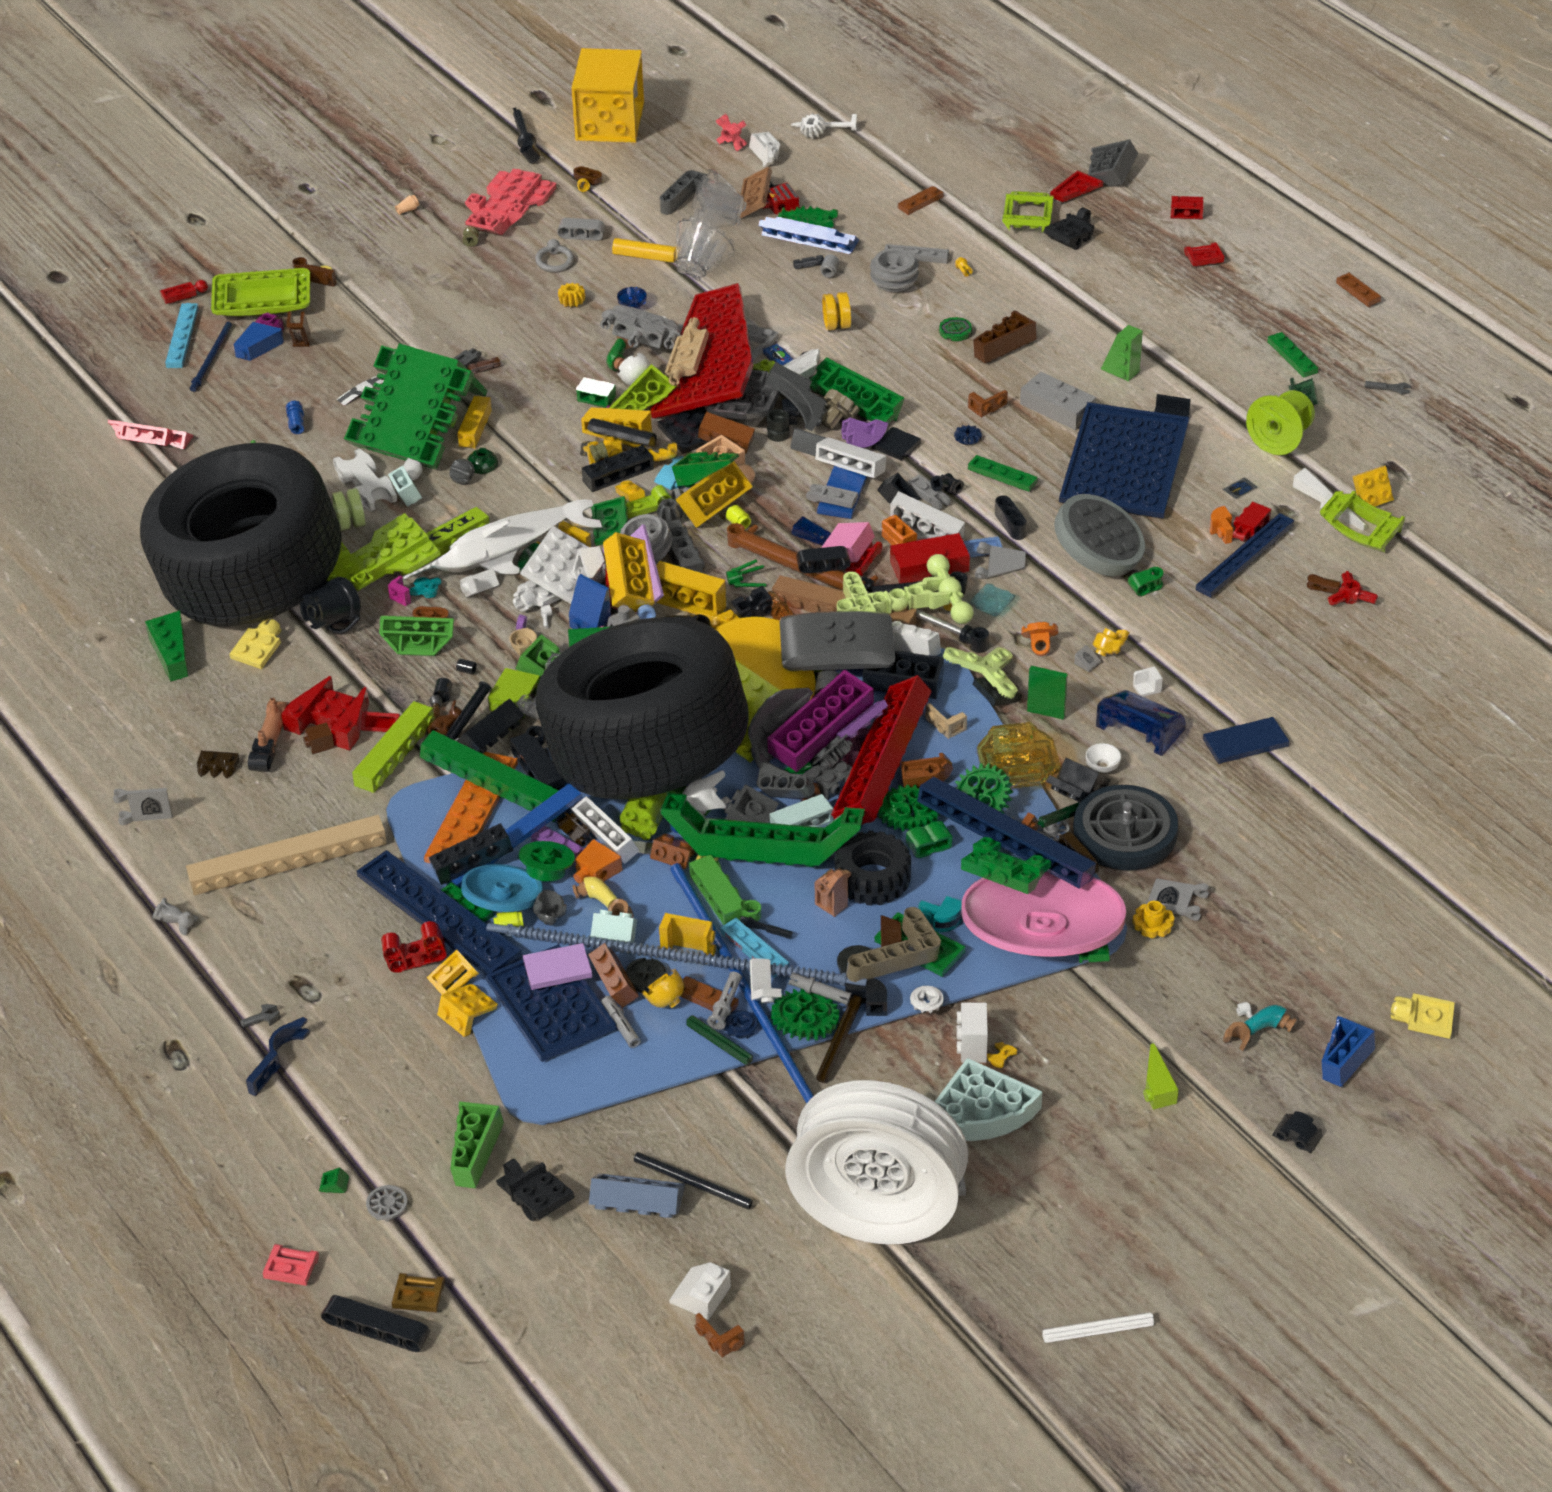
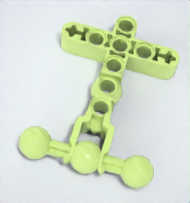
M942 554L931 556L927 562L928 572L935 577H926L922 582L904 587V590L896 588L889 593L887 591H880L868 594L858 573L847 572L843 576V593L846 599L837 602V611H874L891 614V610L901 612L906 607L908 609L923 607L935 609L951 602V618L956 623L966 624L971 621L974 615L973 607L968 602L962 601L961 598L964 595L961 593V583L955 577L949 576V560Z

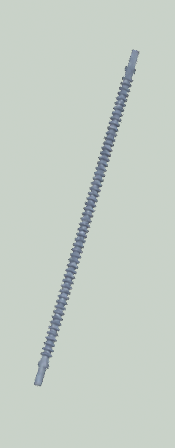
M488 923L486 928L487 931L505 933L506 936L518 935V938L523 936L524 939L529 937L530 940L534 937L535 940L539 938L541 941L546 939L547 942L552 940L553 943L556 941L558 944L563 942L564 945L567 943L569 945L583 943L587 948L592 946L593 949L606 943L615 952L620 950L621 953L626 951L627 954L632 952L633 955L638 953L639 956L641 954H644V956L649 954L650 957H653V955L656 958L661 956V959L667 957V960L672 958L673 961L678 959L679 962L682 960L687 962L689 960L690 963L695 961L696 964L701 962L702 965L707 963L708 966L713 964L714 967L719 965L720 968L722 966H725V968L730 966L731 969L736 967L737 970L742 968L743 971L748 969L750 972V960L747 961L746 958L744 960H741V958L736 960L735 957L730 959L729 956L724 958L723 955L718 957L717 954L712 956L711 953L706 955L705 952L703 954L700 952L695 954L694 951L691 953L688 950L683 952V949L677 951V948L672 950L671 947L666 949L665 946L661 949L660 946L655 948L654 945L649 947L648 944L643 946L642 943L637 945L636 942L631 944L630 941L628 943L625 941L621 943L619 940L614 942V939L608 941V938L603 940L602 937L597 939L596 936L591 938L590 935L586 938L585 935H582V937L579 934L574 936L573 933L568 935V932L563 934L562 931L557 933L556 930L553 932L548 930L546 932L545 929H542V931L539 928L534 930V927L529 929L528 926L523 928L522 925L516 927L513 924L500 925ZM776 963L770 964L772 975L777 973L778 976L783 974L784 977L789 975L790 978L792 972H795L807 978L813 977L815 981L816 979L819 982L824 980L825 983L830 981L831 984L837 982L842 986H845V983L866 986L867 979L852 982L847 978L846 973L835 974L834 971L829 973L828 970L824 973L823 970L818 972L817 969L811 971V968L805 970V967L800 969L799 966L794 968L793 965L788 967L786 964L783 967L782 964L778 966Z

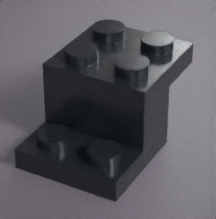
M1066 757L1056 778L1049 775L1046 782L1052 785L1050 789L1080 803L1087 795L1098 790L1101 784L1107 787L1111 780Z

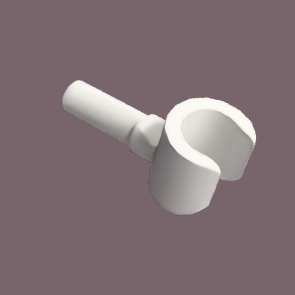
M550 605L541 607V617H543L545 629L548 628L547 616L552 615Z
M1248 1002L1237 1004L1236 1012L1238 1016L1246 1015L1248 1018L1253 1016Z

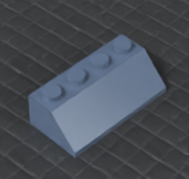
M599 1173L591 1178L589 1205H595V1209L608 1210V1207H614L616 1211L626 1213L630 1209L638 1210V1214L651 1215V1212L660 1213V1217L672 1218L673 1215L679 1213L685 1183Z

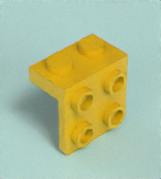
M469 984L442 994L437 1015L465 1037L471 1033L473 1019L497 1009L498 1004L477 986Z

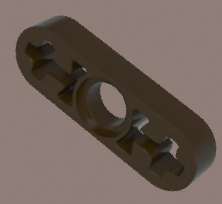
M1070 831L1059 835V843L1095 862L1094 874L1099 872L1096 859Z

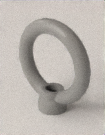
M551 239L547 242L546 247L537 252L535 261L545 271L561 272L573 264L574 256L568 248L560 246L558 240ZM548 252L551 254L561 252L567 256V261L562 265L551 266L542 261V256Z

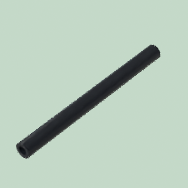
M637 1152L634 1156L633 1161L747 1210L753 1204V1200L650 1156Z

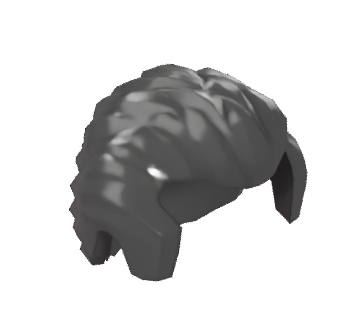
M543 890L538 894L533 909L540 921L552 926L557 922L558 918L566 914L567 904H564L562 896L555 891Z

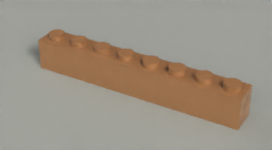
M781 575L772 587L773 603L809 612L837 611V602L846 599L842 590ZM906 607L901 612L891 610L889 615L892 618V622L900 621L907 625H916L917 609H908Z

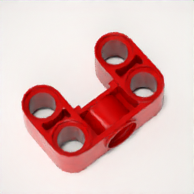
M428 921L421 925V940L411 943H402L398 934L392 932L382 936L383 956L391 972L400 973L415 967L439 962L446 958L444 937L436 922Z

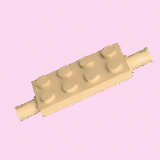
M693 317V320L690 318L683 335L676 338L664 375L669 378L671 385H678L681 377L693 376L697 372L709 337L707 329H697L700 324L698 318Z

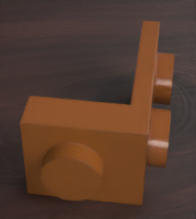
M701 1313L695 1315L696 1324L694 1326L697 1333L701 1337L704 1336L711 1350L717 1351L722 1358L733 1351L739 1350L745 1344L744 1330L739 1325L720 1336Z

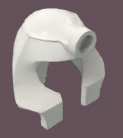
M723 770L688 784L683 792L684 795H687V800L702 814L711 809L722 808L726 810L729 803H732V800L725 796L720 800L716 795L717 789L714 786L725 777L726 774Z

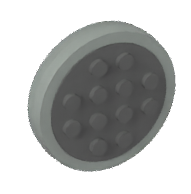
M1091 494L1072 496L1060 507L1055 517L1054 527L1059 542L1074 560L1091 571L1107 576L1125 575L1139 563L1144 554L1145 541L1137 523L1121 507L1105 498Z

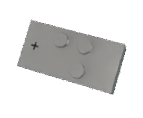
M1043 372L1037 374L1021 387V405L1074 430L1078 429L1081 425L1087 402L1096 403L1095 396Z

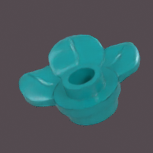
M427 577L415 579V586L409 589L410 595L417 596L422 594L425 598L435 597L438 594V586L441 584V579L437 577L431 580Z

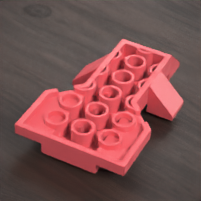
M513 168L510 173L499 171L486 187L488 195L491 196L487 202L486 196L473 193L465 201V205L473 212L465 221V225L473 226L480 231L503 235L512 224L523 217L530 205H544L555 191L556 183L542 180V174Z

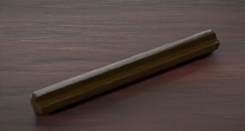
M851 996L816 1075L818 1082H827L861 1006V997Z

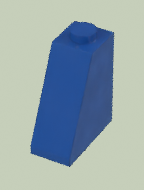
M252 322L234 343L236 358L251 361L283 344L282 328Z

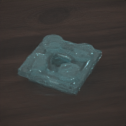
M986 584L970 601V605L997 617L1013 601L1015 595L1007 590L999 589L993 584Z

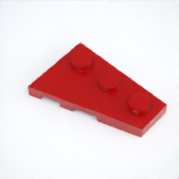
M1076 171L1050 191V196H1053L1057 201L1065 202L1102 187L1103 181Z

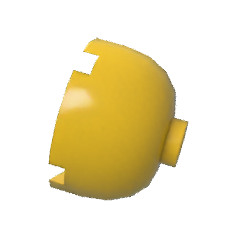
M676 969L671 970L673 972L672 975L669 976L666 973L648 986L650 989L648 993L645 990L642 992L651 1005L658 1008H664L669 1005L670 1008H673L681 1001L679 997L684 991V981Z

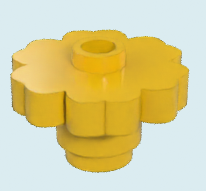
M1150 901L1136 908L1132 923L1136 931H1141L1142 936L1155 938L1157 935L1165 937L1171 932V928L1174 925L1173 912L1166 910L1165 905H1162L1159 901Z

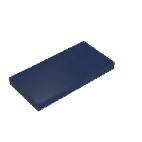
M1274 717L1203 734V740L1218 764L1289 746L1288 738Z

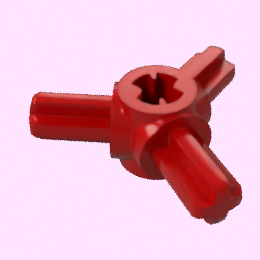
M1345 571L1341 575L1343 583L1341 588H1339V592L1327 598L1331 606L1342 601L1347 604H1354L1359 600L1375 604L1378 595L1364 591L1360 583L1353 579L1352 573Z

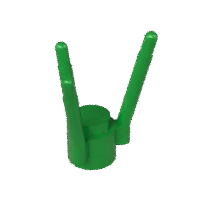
M757 559L739 567L732 568L731 571L726 572L729 586L734 585L735 588L760 587L763 585L766 587V583H740V581H743V574L763 569L764 565L741 571L757 563Z

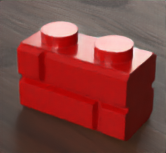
M1171 196L1170 218L1202 220L1203 197Z

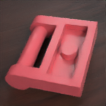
M275 1244L263 1270V1278L306 1286L314 1265L318 1262L319 1252L283 1248V1245Z

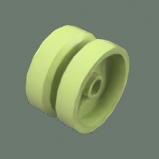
M358 489L347 490V501L341 491L332 493L333 508L339 520L341 531L350 529V518L356 528L365 526V516Z

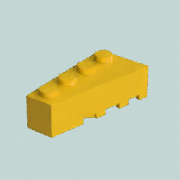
M591 407L581 419L582 433L603 439L608 436L596 434L587 429L592 418L652 432L651 411ZM620 440L621 444L631 447L641 446L640 444Z

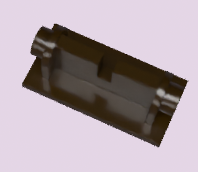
M563 812L566 816L557 821L559 829L567 836L569 835L579 846H584L588 839L593 840L589 835L592 831L585 824L579 825L580 820L573 813L569 815L567 812Z

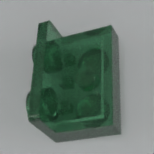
M1290 378L1291 385L1288 386L1289 390L1302 392L1310 399L1313 406L1319 404L1313 378L1296 384L1294 378Z

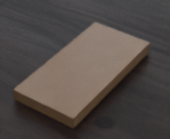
M766 167L743 180L736 214L739 219L766 205L772 175L770 167Z

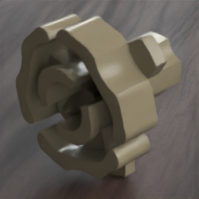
M831 389L824 397V400H826L824 407L828 411L821 422L833 430L841 418L854 419L860 409L856 405L852 408L855 404L852 400L837 390Z

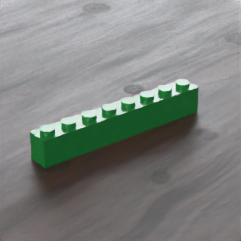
M434 730L421 743L420 758L460 778L466 779L493 794H497L526 810L532 811L559 791Z

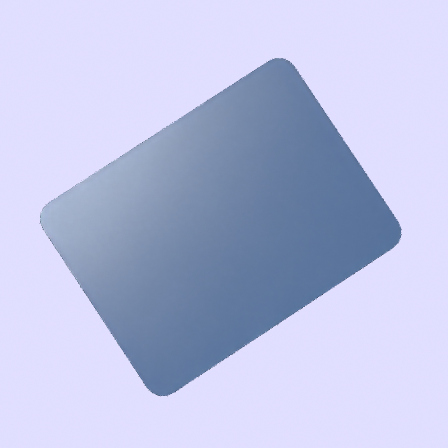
M941 648V653L937 656L943 657L945 649ZM944 659V676L937 699L928 698L926 704L930 703L946 719L963 712L967 716V730L948 739L932 723L926 720L925 705L923 714L920 716L917 727L911 736L912 739L908 743L906 752L900 761V766L897 768L895 777L891 781L889 792H891L892 787L897 790L898 785L904 788L901 762L939 757V753H944L951 760L953 766L950 776L944 782L954 788L958 787L955 781L962 780L959 775H967L966 769L971 772L973 765L979 769L980 763L985 767L989 763L1002 769L1010 777L1009 781L1013 784L1010 787L1013 793L1009 794L1012 801H1007L1006 804L1009 808H1003L1002 810L1005 815L1021 823L1028 812L1035 815L1038 819L1040 816L1056 811L1055 806L993 707L973 686L974 677L969 669L961 667L960 664L949 663V660L946 661ZM863 669L834 670L839 674L846 670L863 681ZM873 690L874 703L883 700L887 692ZM874 718L870 720L871 724L864 729L860 728L857 731L858 734L851 739V743H854V740L857 741L855 744H858V741L864 743ZM547 747V748H544V749H547V751H548V753H549V756H550V759L552 760L551 755H550L549 748H548V747ZM736 752L717 769L701 778L704 779L722 770L725 772V777L714 786L717 789L716 795L720 800L725 796L732 800L737 789L741 791L746 784L778 802L779 804L775 811L801 802L800 798L770 797L757 786L760 768L754 760L749 762ZM777 758L770 760L772 765L781 770L789 767ZM518 763L515 770L527 775ZM453 773L414 783L399 790L390 799L386 808L388 824L404 863L440 890L451 882L449 881L441 885L431 864L424 862V855L466 780ZM580 792L583 798L587 796L621 828L620 815L628 799L600 798ZM840 793L827 800L833 809ZM500 797L483 831L499 823L506 830L531 811ZM580 799L578 802H576V803H575L574 805H572L570 808H568L567 810H565V812H567L569 815H570L571 813L574 814V812L572 811V808H573L577 803H579L582 799ZM717 808L712 809L706 817L726 820L728 814L725 813L724 809ZM561 813L555 822L550 821L545 825L574 842L569 835L567 836L558 828L557 821L566 816L564 813ZM877 813V818L871 823L862 824L857 833H868V831L873 830L879 833V831H882L887 835H894L896 839H900L908 847L909 854L911 855V880L909 887L899 898L895 897L894 901L890 903L884 902L883 905L872 904L870 906L866 905V903H856L854 899H848V906L835 917L815 905V881L828 870H835L836 851L819 866L807 867L803 864L786 865L779 862L768 864L764 861L747 862L742 859L726 860L725 858H719L718 862L723 873L729 876L732 886L738 889L742 900H756L761 904L762 916L758 922L793 932L791 939H787L762 929L749 928L789 962V967L793 965L794 968L799 966L800 969L805 967V970L811 968V971L817 969L818 972L823 970L825 973L828 970L829 973L834 971L835 974H841L837 967V957L844 948L852 945H862L870 949L881 947L880 944L874 942V936L881 930L880 915L892 918L897 912L904 915L906 908H918L921 900L937 906H941L946 896L962 901L967 889L982 877L961 870V859L973 851V844L983 837L940 815L938 816V821L944 823L953 837L952 847L942 852H934L923 858H916L906 843V832L909 829H905L902 832L901 828L894 830V826L887 827V823H882V819H879ZM664 817L655 834L649 840L626 833L633 841L653 843L654 839L663 834L673 835L678 840L684 839L679 833H675L670 829V823ZM592 833L589 834L593 839L601 843ZM531 836L513 849L514 851L504 855L493 864L510 865L526 870V865L519 859V851L524 845L531 843ZM588 839L587 843L581 847L585 849L586 846L591 842V840ZM1002 847L999 852L1026 861ZM637 853L625 864L622 862V871L604 881V883L613 891L618 899L625 900L631 907L634 918L637 919L634 942L637 945L642 943L643 946L648 944L649 947L654 945L656 948L660 946L659 926L665 913L695 919L699 918L681 886L670 871L672 865L650 858V854ZM698 854L691 856L688 867L683 869L690 884L732 956L736 960L738 958H741V960L746 958L749 961L750 958L721 934L720 927L723 924L690 877L689 863L695 861ZM866 865L860 867L861 869L866 871H879L885 869V867L880 865ZM570 866L566 869L565 875L561 879L541 881L542 891H555L562 896L564 904H567L566 914L558 918L555 924L549 926L539 920L534 913L533 907L521 910L523 928L526 926L529 929L534 927V930L539 928L540 931L545 929L546 932L548 930H551V932L556 930L557 933L562 931L563 934L568 932V935L573 933L574 936L579 934L580 937L585 935L587 938L589 935L591 936L593 914H600V910L608 911V908L597 899H590L589 895L585 897L581 895L579 899H576L572 885L576 884V886H579V883L573 877L577 871L576 867ZM1095 873L1093 877L1100 880L1097 873ZM493 911V917H491L485 923L494 924L493 918L497 917V913L500 912ZM962 920L956 929L949 932H938L965 946V953L946 974L941 977L919 965L875 977L887 989V1016H866V1003H861L848 1034L921 1013L920 1010H914V1006L910 1004L911 993L921 986H932L939 989L943 994L942 1006L1082 965L1088 963L1089 960H1082L1083 963H1079L1078 954L1045 957L1006 951L990 945L975 936ZM1126 923L1119 935L1108 943L1109 955L1116 952L1125 942ZM499 933L522 951V956L511 964L522 960L523 955L541 952L558 945L557 941L555 943L552 940L547 942L546 939L541 941L540 938L535 940L534 937L530 940L529 937L524 939L523 936L518 938V935L506 936L505 933ZM561 942L559 944L561 947L571 946L569 945V943L564 945V943ZM446 943L445 948L447 956L444 959V961L453 952H455V950ZM584 945L592 971V978L584 980L601 1002L604 997L610 994L588 955L595 949L592 946L587 948ZM673 945L672 950L677 948V951L683 949V952L688 950L689 953L694 951L695 954H697V952L703 954V951L676 945ZM716 949L715 954H717L718 957H720V954H719L718 950ZM620 950L615 952L625 971L627 966L636 959L646 958V960H651L653 958L663 964L669 976L673 974L671 970L676 969L682 979L688 976L722 992L730 974L729 969L725 968V966L720 968L719 965L714 967L713 964L708 966L707 964L702 965L701 962L699 964H696L695 961L690 963L689 960L687 962H684V960L679 962L678 959L675 961L672 958L667 960V957L661 959V956L656 958L655 955L650 957L649 954L647 956H644V954L639 956L638 953L633 955L632 952L629 954L626 951L621 953ZM467 960L479 975L475 978L472 977L464 986L469 984L477 986L498 1004L497 1009L473 1019V1033L502 1104L512 1116L523 1122L539 1125L558 1122L745 1066V1064L686 1025V1020L691 1015H694L708 1025L707 1019L712 1015L713 1011L682 997H679L681 1001L673 1008H670L669 1005L664 1008H658L651 1005L641 992H637L639 997L622 1008L625 1013L624 1016L641 1039V1043L637 1047L630 1048L616 1027V1030L541 1062L487 983L485 977L487 974ZM740 968V970L742 971L743 975L745 976L747 982L751 987L750 972L748 971V969L743 971L742 968ZM466 969L464 972H462V973L453 981V983H455V982H456L461 976H463L468 970ZM781 974L775 978L771 976V988L781 989V995L785 996V991L792 993L793 989H796L797 992L801 990V988L788 985L789 980L792 979L789 978V975L784 977ZM824 980L821 981L823 984L845 991V986L840 985V983L834 982L831 984L830 981L827 983ZM738 987L734 997L739 999V1005L734 1011H748L755 1016ZM924 996V1001H926V1003H929L930 1001H928L926 996ZM833 1000V1004H837V1009H839L837 1030L847 1006ZM759 1001L764 1011L766 1012L768 1018L770 1019L771 1023L773 1024V1019H771L772 1004L774 1003H761V1001ZM757 1018V1029L754 1030L753 1034H748L746 1038L744 1036H739L738 1038L735 1035L729 1036L728 1032L724 1031V1029H715L753 1055L751 1063L778 1056ZM737 1021V1026H740V1028H743L744 1026L741 1025V1023H739V1021ZM773 1025L788 1052L831 1040L836 1030L832 1029V1034L826 1033V1038L819 1035L818 1040L810 1037V1041H807L806 1037H803L799 1041L798 1036L791 1039L790 1033L783 1035V1030H777V1025Z

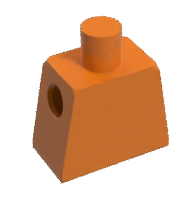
M593 839L576 857L577 872L573 877L577 883L584 882V878L589 876L597 877L604 882L622 871L621 856Z

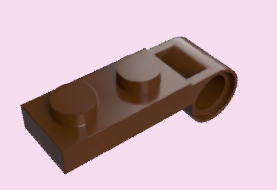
M297 257L292 261L293 269L306 268L310 271V282L331 287L337 284L335 270L309 265L304 257Z

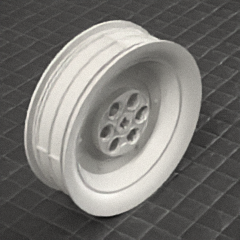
M869 1080L850 1081L822 1090L805 1105L798 1120L796 1141L791 1146L786 1159L785 1174L788 1186L800 1206L815 1220L829 1229L864 1242L904 1244L919 1241L937 1233L953 1217L958 1203V1185L968 1163V1148L965 1137L956 1121L941 1106L926 1096L906 1087L887 1082Z

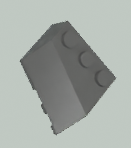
M1128 139L1091 148L1093 154L1090 156L1092 162L1089 165L1088 175L1102 180L1103 184L1109 187L1123 184L1138 155L1131 140Z

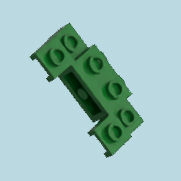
M983 837L974 843L973 851L961 859V870L1025 894L1035 890L1040 878L1051 868V861L1039 855H1033L1024 861L999 852L1001 843L990 837Z

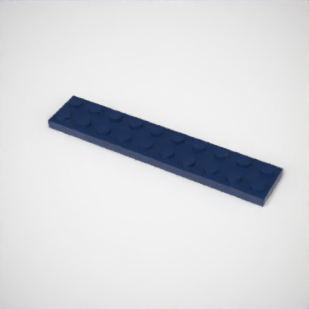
M384 851L356 871L357 877L421 925L428 921L436 922L442 932L444 942L455 951L458 950L463 957L486 974L506 967L522 956L521 949L498 932L487 931L486 923L389 851Z

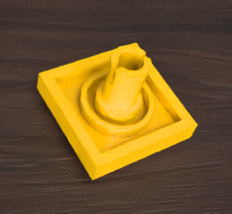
M1380 466L1352 476L1356 494L1370 505L1375 507L1394 500L1386 466Z

